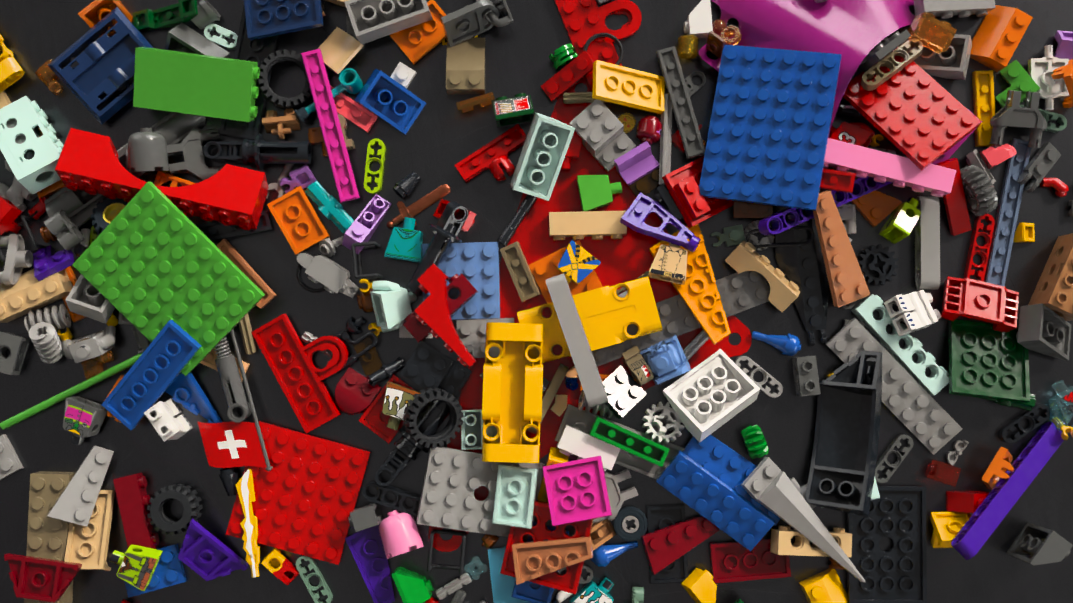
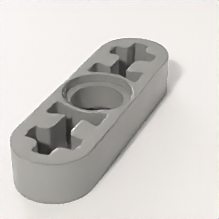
M747 356L736 358L734 363L738 367L741 366L740 360H747L746 365L749 368L755 366L750 371L748 377L764 394L772 398L779 397L782 394L783 387L781 383ZM746 368L741 369L745 374L749 372ZM756 371H760L763 374L761 382H756L753 379ZM768 378L770 379L768 381L770 385H777V393H770L771 389L767 385H764V388L762 387V385L767 382Z

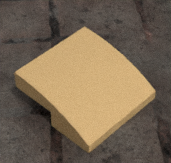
M338 27L319 46L324 64L337 74L344 69L363 47L358 40Z

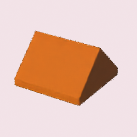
M94 0L78 13L90 28L95 26L116 7L121 10L130 22H133V16L120 0ZM113 29V30H112L109 34H107V35H108V36H113V35L116 34V33H115V31H114V29Z

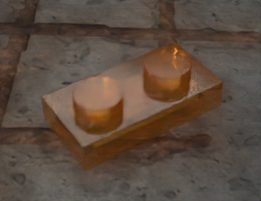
M493 92L457 102L456 105L458 110L462 109L464 113L474 110L473 106L480 104L481 107L491 105V100L495 98Z

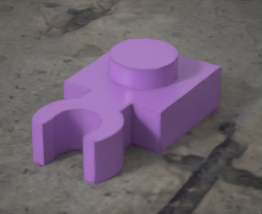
M305 164L291 171V178H282L280 185L288 184L289 187L285 188V193H288L296 186H302L303 189L316 181V178L308 165Z

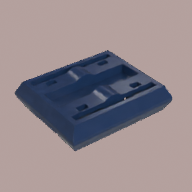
M116 7L48 66L100 124L103 125L134 97V84H130L134 82L135 48L154 47L121 10ZM114 29L116 34L108 36L107 34ZM77 61L79 63L77 67H71L74 62ZM125 88H127V90H125L120 96L116 97L104 109H99L98 106L101 103L106 102L107 98L112 97L114 92H116L117 90L123 91ZM105 92L107 96L100 98V95Z

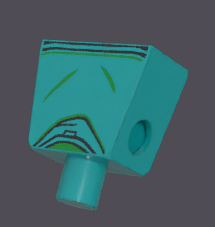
M404 217L403 228H393L385 251V257L415 262L421 261L423 233L422 231L414 230L416 219Z

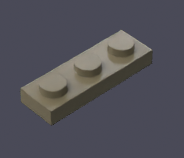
M514 242L501 248V254L521 301L524 302L540 295L519 242Z

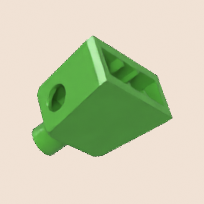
M578 175L576 178L582 212L593 211L610 205L613 202L612 195L622 193L621 182L610 183L608 175Z

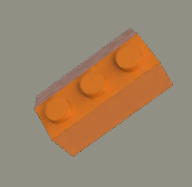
M995 5L996 8L989 11L988 15L984 17L972 39L970 58L999 72L1008 65L1033 17L1017 8Z

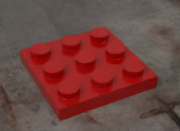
M704 156L662 177L689 228L734 205L733 200L704 197L711 210L695 219H692L674 185L693 176L699 187Z

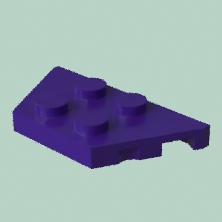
M194 519L190 521L178 554L179 560L206 581L216 579L218 576L230 575L231 571L238 569L244 571L248 568L246 561Z

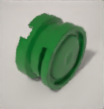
M571 43L556 49L554 55L552 53L549 55L550 61L554 62L556 71L564 68L578 56L573 51L574 47Z

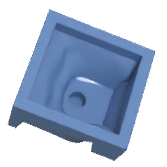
M676 335L640 351V354L653 373L655 385L692 370Z

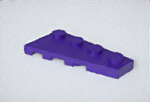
M379 525L358 531L346 537L345 540L373 602H394L395 595L390 567L379 533Z

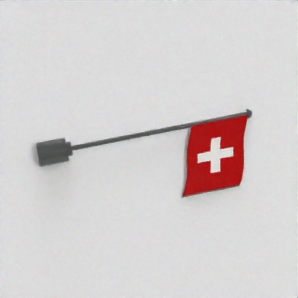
M232 329L230 334L254 422L204 423L197 421L208 464L216 468L253 466L263 467L266 471H271L273 466H270L236 337Z

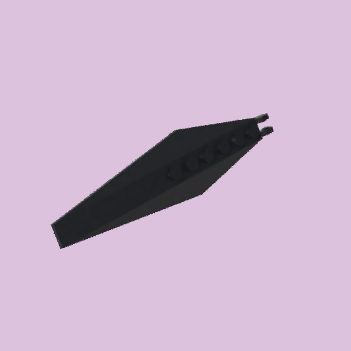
M775 206V213L788 207ZM786 215V216H785V220H786V222L788 223V220H789V219H788V216ZM812 218L796 225L812 228L815 236L810 244L775 247V260L779 269L784 273V277L789 282L793 281L799 287L800 294L793 302L805 327V331H807L810 346L815 345L814 330H819L821 344L827 343L825 329L829 296L828 277L815 219ZM808 229L785 230L775 234V244L808 242L812 234Z

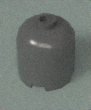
M140 128V132L130 135L128 139L129 172L169 171L167 145L162 134L152 132V128Z

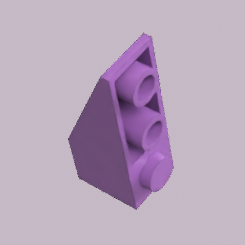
M375 194L345 232L342 245L351 250L353 243L368 242L392 203ZM364 246L355 247V253L359 254Z

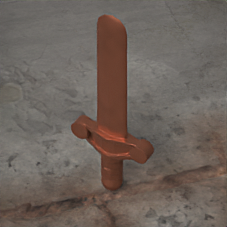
M443 184L408 207H405L404 203L399 201L397 206L400 214L392 219V221H389L387 227L393 228L403 222L404 217L413 218L449 194L450 186Z

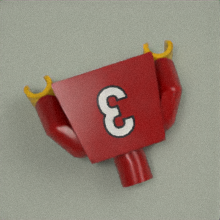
M842 122L837 129L832 126L829 135L830 139L866 148L869 145L872 147L880 146L876 139L879 141L883 140L882 135H875V132L865 123Z

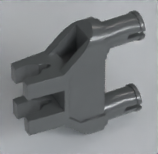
M1008 90L1005 106L990 120L992 133L989 144L1003 145L1005 128L1007 126L1031 129L1027 146L1041 148L1042 134L1047 129V122L1038 109L1040 93L1026 92L1024 107H1019L1022 91Z
M194 128L180 144L168 145V157L183 155L185 161L169 164L170 174L188 173L194 178L203 181L220 171L225 165L210 168L205 165L201 146L206 141L220 140L218 128L202 131Z

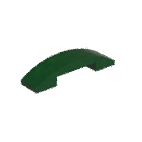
M178 0L176 4L156 10L147 8L132 13L133 25L139 32L166 29L188 22L198 15L197 0Z

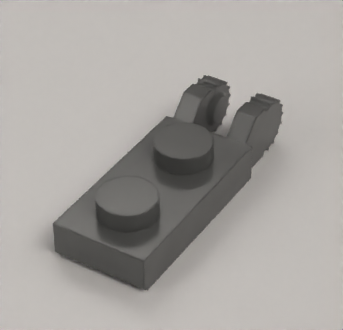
M1046 142L1024 168V172L1017 182L1022 185L1031 179L1025 188L1027 193L1033 192L1039 186V183L1061 157L1059 151L1050 142Z

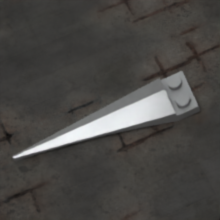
M764 457L741 486L754 500L811 541L860 582H865V579L785 472L781 471L769 457Z

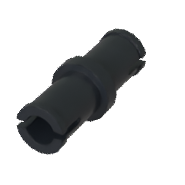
M398 357L388 365H382L379 370L368 375L367 380H369V384L374 387L383 380L392 378L393 374L405 367L402 358Z

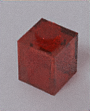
M932 459V463H929L927 467V478L956 487L961 468Z

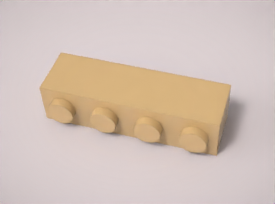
M626 211L549 212V237H553V240H565V237H573V240H584L585 236H592L593 240L603 239V236H611V239H622V236L627 234V226L620 223V220Z

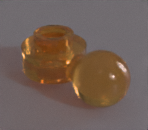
M721 19L712 22L713 32L717 35L721 34V38L725 40V45H736L740 42L741 33L738 27L733 25L726 27V23Z

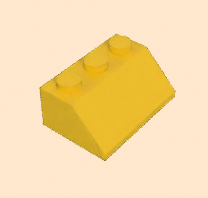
M829 568L799 582L808 603H848L847 593L835 569Z

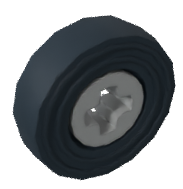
M626 506L620 509L613 520L615 533L625 541L640 539L648 527L645 514L634 506ZM634 519L635 527L626 528L627 524L625 522Z

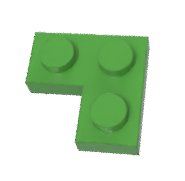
M1014 60L999 72L1010 87L997 95L995 100L1003 108L1006 103L1008 90L1022 91L1021 104L1025 101L1026 92L1037 93L1040 87L1021 64Z

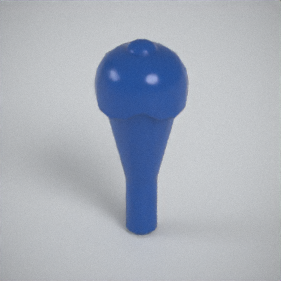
M753 331L751 336L752 339L766 342L782 351L783 355L794 356L801 350L799 338L792 334L766 335Z
M631 541L618 545H601L593 551V557L590 560L598 567L607 566L610 561L622 553L637 548L638 542Z

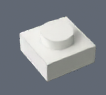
M399 62L390 77L407 89L417 73Z

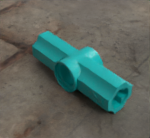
M315 181L307 187L305 192L318 205V209L325 217L331 220L345 234L354 220L346 213L338 200L333 195H330L318 181Z

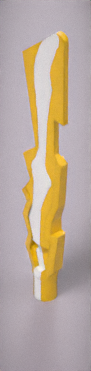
M248 469L237 482L236 488L245 516L240 523L244 530L242 540H244L243 549L246 552V561L251 568V576L254 578L260 576V546L257 545L258 520L253 515L252 502L256 501L252 470Z

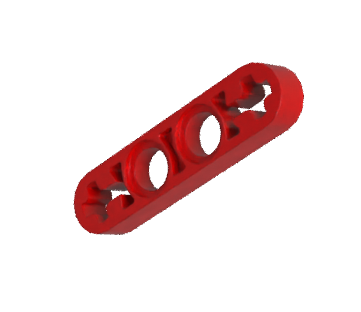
M990 214L975 218L964 278L970 279V276L975 273L978 281H984L995 225L994 217ZM985 219L988 225L984 226L981 220ZM978 236L985 238L984 246L977 244L976 239ZM975 254L980 255L982 258L980 265L973 262ZM971 267L980 268V270L975 271V269L972 270Z

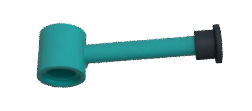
M346 68L340 73L339 81L341 84L332 89L333 98L344 90L349 94H356L361 91L363 82L356 70ZM313 102L306 108L302 107L298 111H294L301 121L305 123L304 120L310 117L309 114L314 112L316 108Z

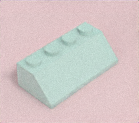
M535 112L510 182L512 189L549 201L575 128Z

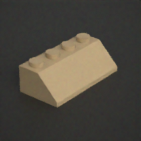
M34 269L21 274L18 282L14 285L0 283V323H8L28 314L30 310L35 311L68 296L73 285L66 270L63 269L38 281L34 277Z

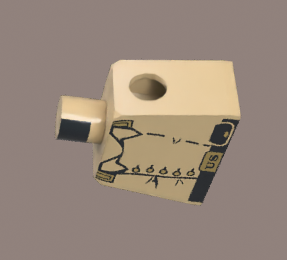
M670 242L669 246L660 245L649 270L648 277L685 285L688 251Z

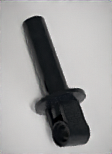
M449 202L438 223H429L428 225L434 230L433 233L435 235L406 289L416 295L422 296L423 291L418 287L420 283L417 279L433 263L438 266L451 241L462 242L457 235L468 218V210L458 202ZM459 209V212L454 215V212Z

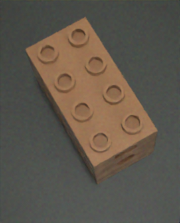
M1073 233L1058 236L1028 304L1043 303L1066 321L1073 320Z

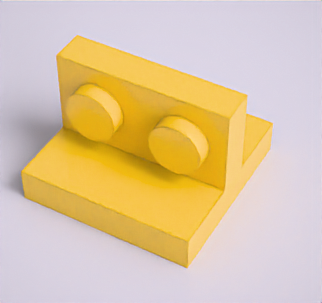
M931 512L930 520L934 528L931 539L932 547L953 548L951 546L952 540L969 520L971 514L964 512Z

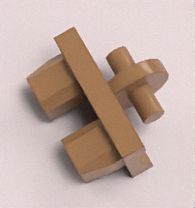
M293 108L284 110V116L279 117L277 111L270 110L266 112V117L262 118V124L265 127L266 133L279 135L280 140L285 139V134H289L293 130H300V123Z

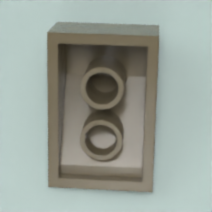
M470 38L452 47L447 43V94H485V38Z

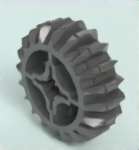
M974 165L960 169L969 211L974 215L981 216L996 209L998 205L997 192L987 174Z

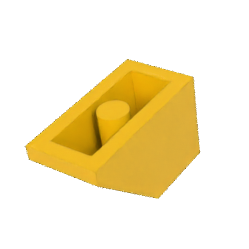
M695 568L681 585L695 603H716L717 585L712 580V574L706 569L703 571Z

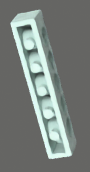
M870 294L863 298L851 311L860 321L865 322L867 329L931 396H935L949 383V373L942 366L939 367L934 362L936 360L931 353L924 351L922 343L917 338H913L910 334L899 337L892 322L895 318H890L887 309L883 305V300L878 295ZM874 310H877L879 312L880 316L878 320H875L873 318ZM903 323L900 324L903 330L907 329ZM888 324L892 326L891 334H888L886 332V326ZM901 338L905 341V347L903 349L899 346V340ZM914 353L918 355V361L916 363L912 361V355ZM927 367H929L931 370V375L929 377L925 375V370Z

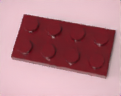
M771 538L761 539L751 551L737 541L709 543L714 583L791 577L789 555L771 553Z

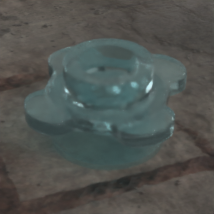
M474 556L472 561L465 565L464 570L472 575V579L478 580L480 575L487 571V565L483 564L478 556Z

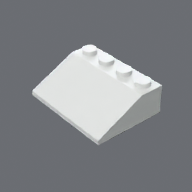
M719 349L665 388L663 394L686 429L700 443L757 400L760 388Z

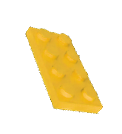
M599 60L593 63L592 98L657 114L664 112L665 81L663 76Z

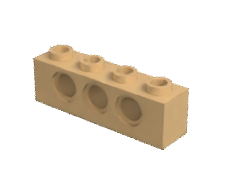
M779 525L778 529H771V553L777 555L830 557L813 543L810 545L807 538L795 529H790V526ZM833 528V531H829V533L847 557H851L852 534L845 532L844 528ZM795 536V543L792 545L791 538Z

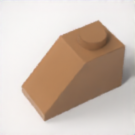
M605 519L592 525L590 536L593 551L616 535L610 520Z

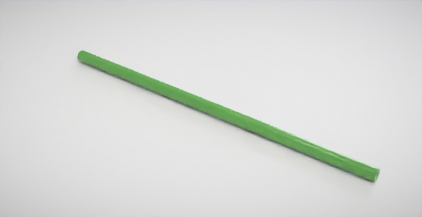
M143 352L1 422V429L4 430L133 366Z

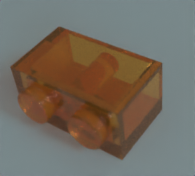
M923 12L915 16L908 32L911 34L909 39H919L924 47L939 54L948 50L957 29L951 27L952 25L946 21L935 19L933 14Z

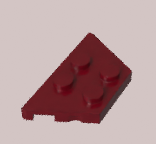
M10 553L4 554L5 561L8 560L11 570L9 576L14 583L15 595L20 598L55 603L59 601L82 567V564Z

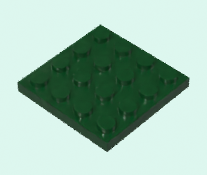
M959 319L949 320V394L1019 403L1030 402L1028 349L1017 342L1016 333L1018 332V327L1009 332L993 330V324Z

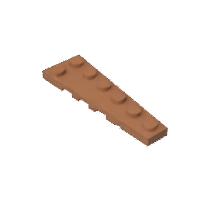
M831 191L821 192L818 197L817 209L813 211L833 304L834 307L839 308L869 296L870 292Z

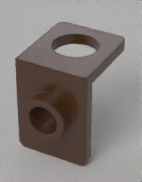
M710 31L708 33L706 49L721 59L725 44L734 45V43L724 36Z

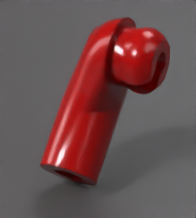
M1043 178L1040 182V187L1055 188V193L1059 197L1066 196L1069 191L1068 185L1058 178Z

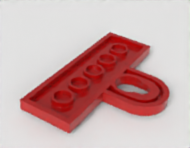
M554 0L570 42L574 47V52L578 55L583 52L587 40L595 34L609 33L621 41L634 35L641 25V11L630 0H616L598 7L596 0ZM611 14H623L628 18V22L618 30H610L605 25L606 17ZM596 38L588 46L587 52L594 62L599 60L615 64L619 59L613 45L615 41L611 38ZM593 70L585 76L591 92L593 88Z
M286 313L251 332L305 433H309L341 415L323 383V380L342 370L347 363L348 350L341 339L335 336H322L303 346ZM318 350H330L333 357L328 361L327 366L323 369L315 367L312 361L314 353Z

